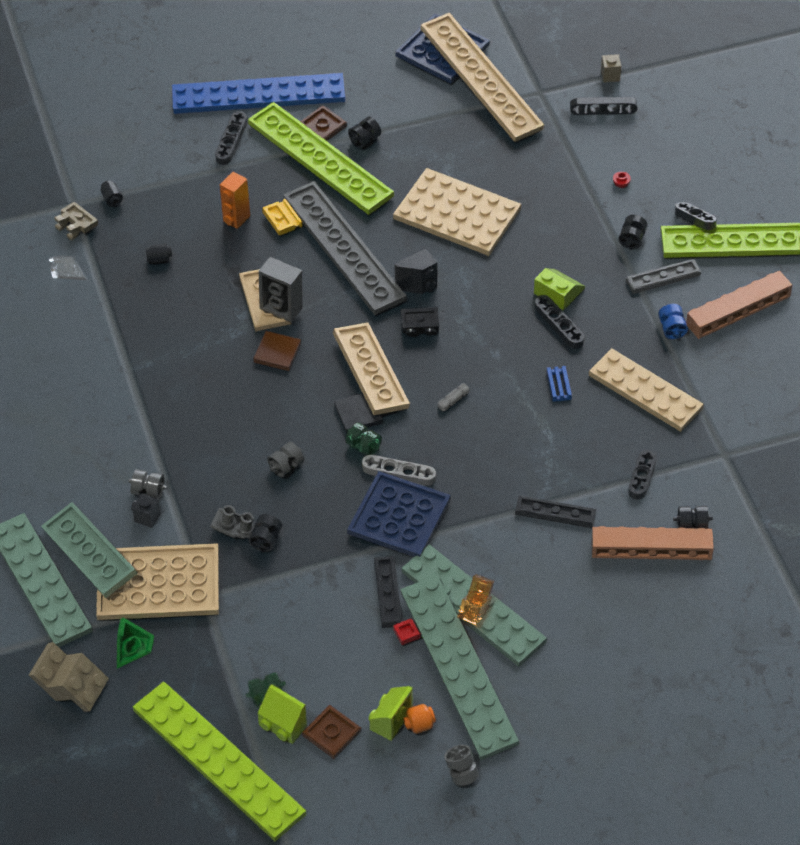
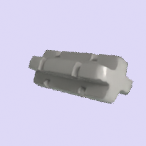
M465 383L459 385L446 395L445 399L443 398L438 402V408L441 411L447 410L449 406H452L462 396L469 393V387Z

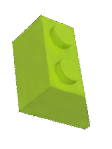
M545 268L534 279V294L550 297L562 310L585 289L583 284L556 269Z
M271 684L258 711L259 725L262 729L276 734L280 740L293 744L307 727L306 705Z
M410 686L391 688L387 694H384L380 699L378 708L372 710L369 715L370 730L392 741L404 724L403 718L407 717V709L413 707V688Z

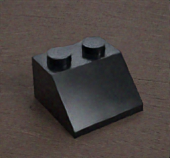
M423 249L394 264L395 282L405 292L424 294L437 287L438 262L426 249Z

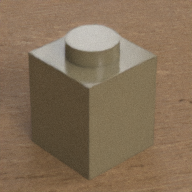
M619 54L602 56L601 74L603 83L620 81L621 62Z

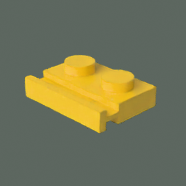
M283 199V202H276L262 208L263 214L278 235L295 230V227H302L301 219L286 199Z

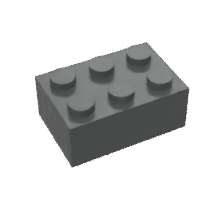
M269 257L258 271L259 307L261 310L292 322L303 308L302 270Z

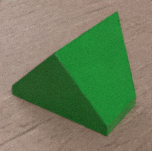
M125 618L120 619L117 634V669L151 653L154 640L153 634Z

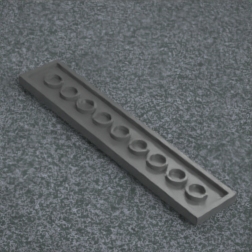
M315 181L283 195L306 229L374 315L406 301L405 293Z

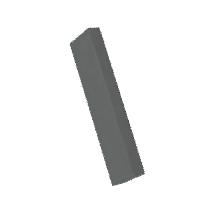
M690 259L627 276L626 282L632 294L698 277L701 275V271L695 260Z

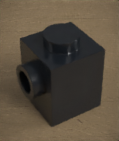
M140 494L138 499L134 500L131 507L134 522L150 528L153 527L161 514L159 499Z

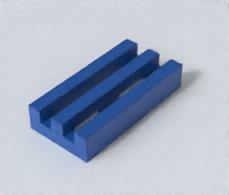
M562 366L561 369L554 367L552 370L551 367H548L547 377L552 401L571 400L572 394L566 366ZM560 374L563 376L567 395H564ZM552 375L556 376L560 396L556 395Z

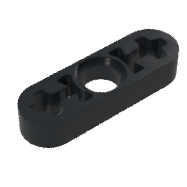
M687 202L675 204L676 216L704 230L716 228L717 218L714 215Z
M650 450L640 452L629 484L628 494L636 500L645 497L655 467L656 455ZM646 458L649 459L647 466L644 465V460H646ZM645 472L648 476L641 478L637 473ZM637 484H641L639 491H635Z

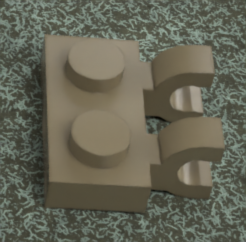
M76 202L63 208L61 215L54 217L55 221L58 222L55 228L61 231L66 227V230L70 232L67 234V238L71 241L78 236L80 231L85 234L98 226V220Z

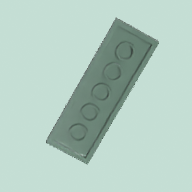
M73 502L41 526L45 533L105 598L109 597L138 574L134 567Z

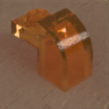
M478 574L473 576L469 593L462 599L457 618L475 625L481 621L492 599L490 595L494 585L493 580Z

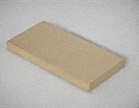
M260 269L239 273L255 331L290 325L291 322L260 309L258 273Z

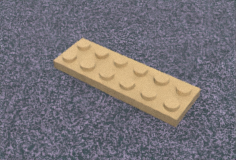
M369 323L334 328L333 335L373 415L409 409L410 403Z
M612 348L589 371L590 377L680 432L700 413L704 406L700 401Z

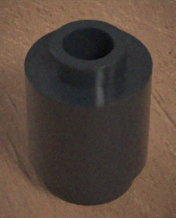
M111 180L101 184L100 192L107 205H119L123 200V195L117 184Z
M167 243L149 245L150 247L145 248L147 262L169 261V257H172L171 246H167Z

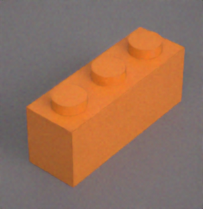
M232 172L220 184L223 222L238 229L250 217L248 181L245 177Z

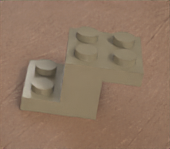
M54 642L47 644L29 674L55 701L72 699L84 712L91 710L109 679L83 653L66 655Z

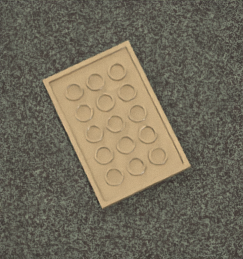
M426 168L394 212L393 219L489 256L521 210V204Z
M218 544L116 548L138 574L107 598L97 590V620L218 615Z

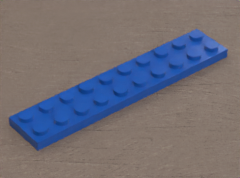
M343 73L172 85L174 114L264 108L272 102L279 106L345 102Z

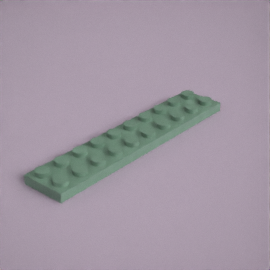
M438 574L400 589L480 760L519 745V740Z

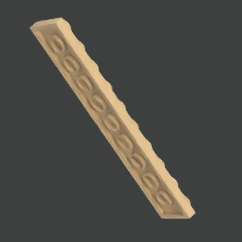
M450 13L421 24L423 33L514 142L544 129L542 121Z

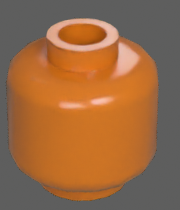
M425 704L408 708L406 711L407 717L403 718L406 729H411L414 734L431 730L433 723L436 722L432 708L427 707Z

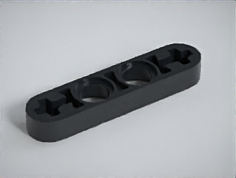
M633 97L574 98L570 101V112L574 115L633 114L638 109L637 100ZM594 104L599 105L597 108H592L591 106ZM610 104L617 105L613 108L608 107Z
M234 112L230 117L215 152L216 162L220 165L229 164L233 158L247 125V116L244 112ZM232 130H237V131H238V132L235 133V134L230 133V131H232ZM227 142L233 143L231 146L224 145Z
M546 295L536 297L535 310L568 346L574 349L581 348L584 345L583 332L550 297ZM555 313L559 317L551 318L549 315ZM562 325H567L570 328L568 330H563L560 327Z

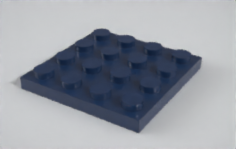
M434 13L426 22L438 18L440 15ZM421 27L395 51L396 57L450 84L459 76L423 33ZM462 27L482 52L490 45L489 39Z
M378 471L347 529V534L412 557H420L451 500V495Z

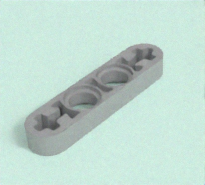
M367 455L362 460L363 471L370 475L376 476L378 471L426 486L432 485L436 481V471L431 466L376 455ZM391 465L395 469L393 471H387L384 468L386 466ZM406 469H411L413 473L411 475H406L403 473V471Z

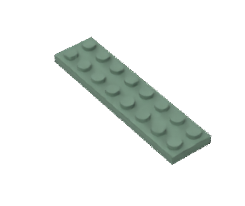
M25 513L0 523V553L50 640L58 647H61L93 632L90 623Z
M430 544L424 549L420 557L415 556L402 567V573L414 583L438 574L459 619L518 667L547 642V637Z

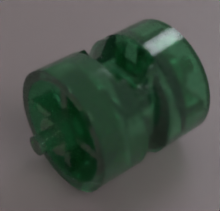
M357 422L348 429L345 442L354 449L359 448L358 451L365 456L374 455L380 449L382 436L373 430L369 431L368 427Z
M273 672L265 675L264 680L255 678L247 681L249 693L245 695L246 698L251 697L254 705L257 707L262 704L271 684L283 691V685H286L285 681L281 682L277 673Z

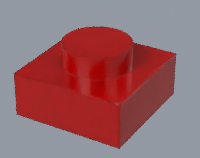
M412 618L393 625V631L401 645L420 638V632Z

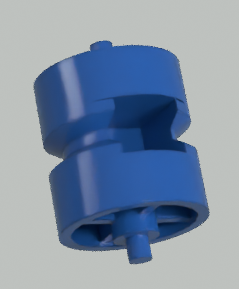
M668 304L659 310L658 316L663 325L662 329L666 338L678 339L687 333L688 327L680 305Z

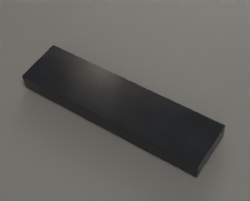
M519 495L515 515L592 528L596 509Z
M394 556L374 558L381 626L382 628H389L402 622Z

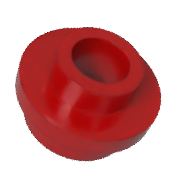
M617 172L613 175V182L619 188H625L630 183L631 177L626 172Z

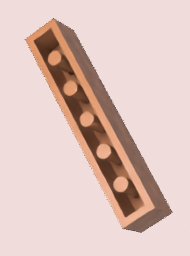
M780 270L770 273L760 280H755L749 285L740 287L714 301L707 302L701 307L687 312L686 324L694 335L700 339L789 298L792 284Z
M592 527V558L712 560L714 549L712 529Z

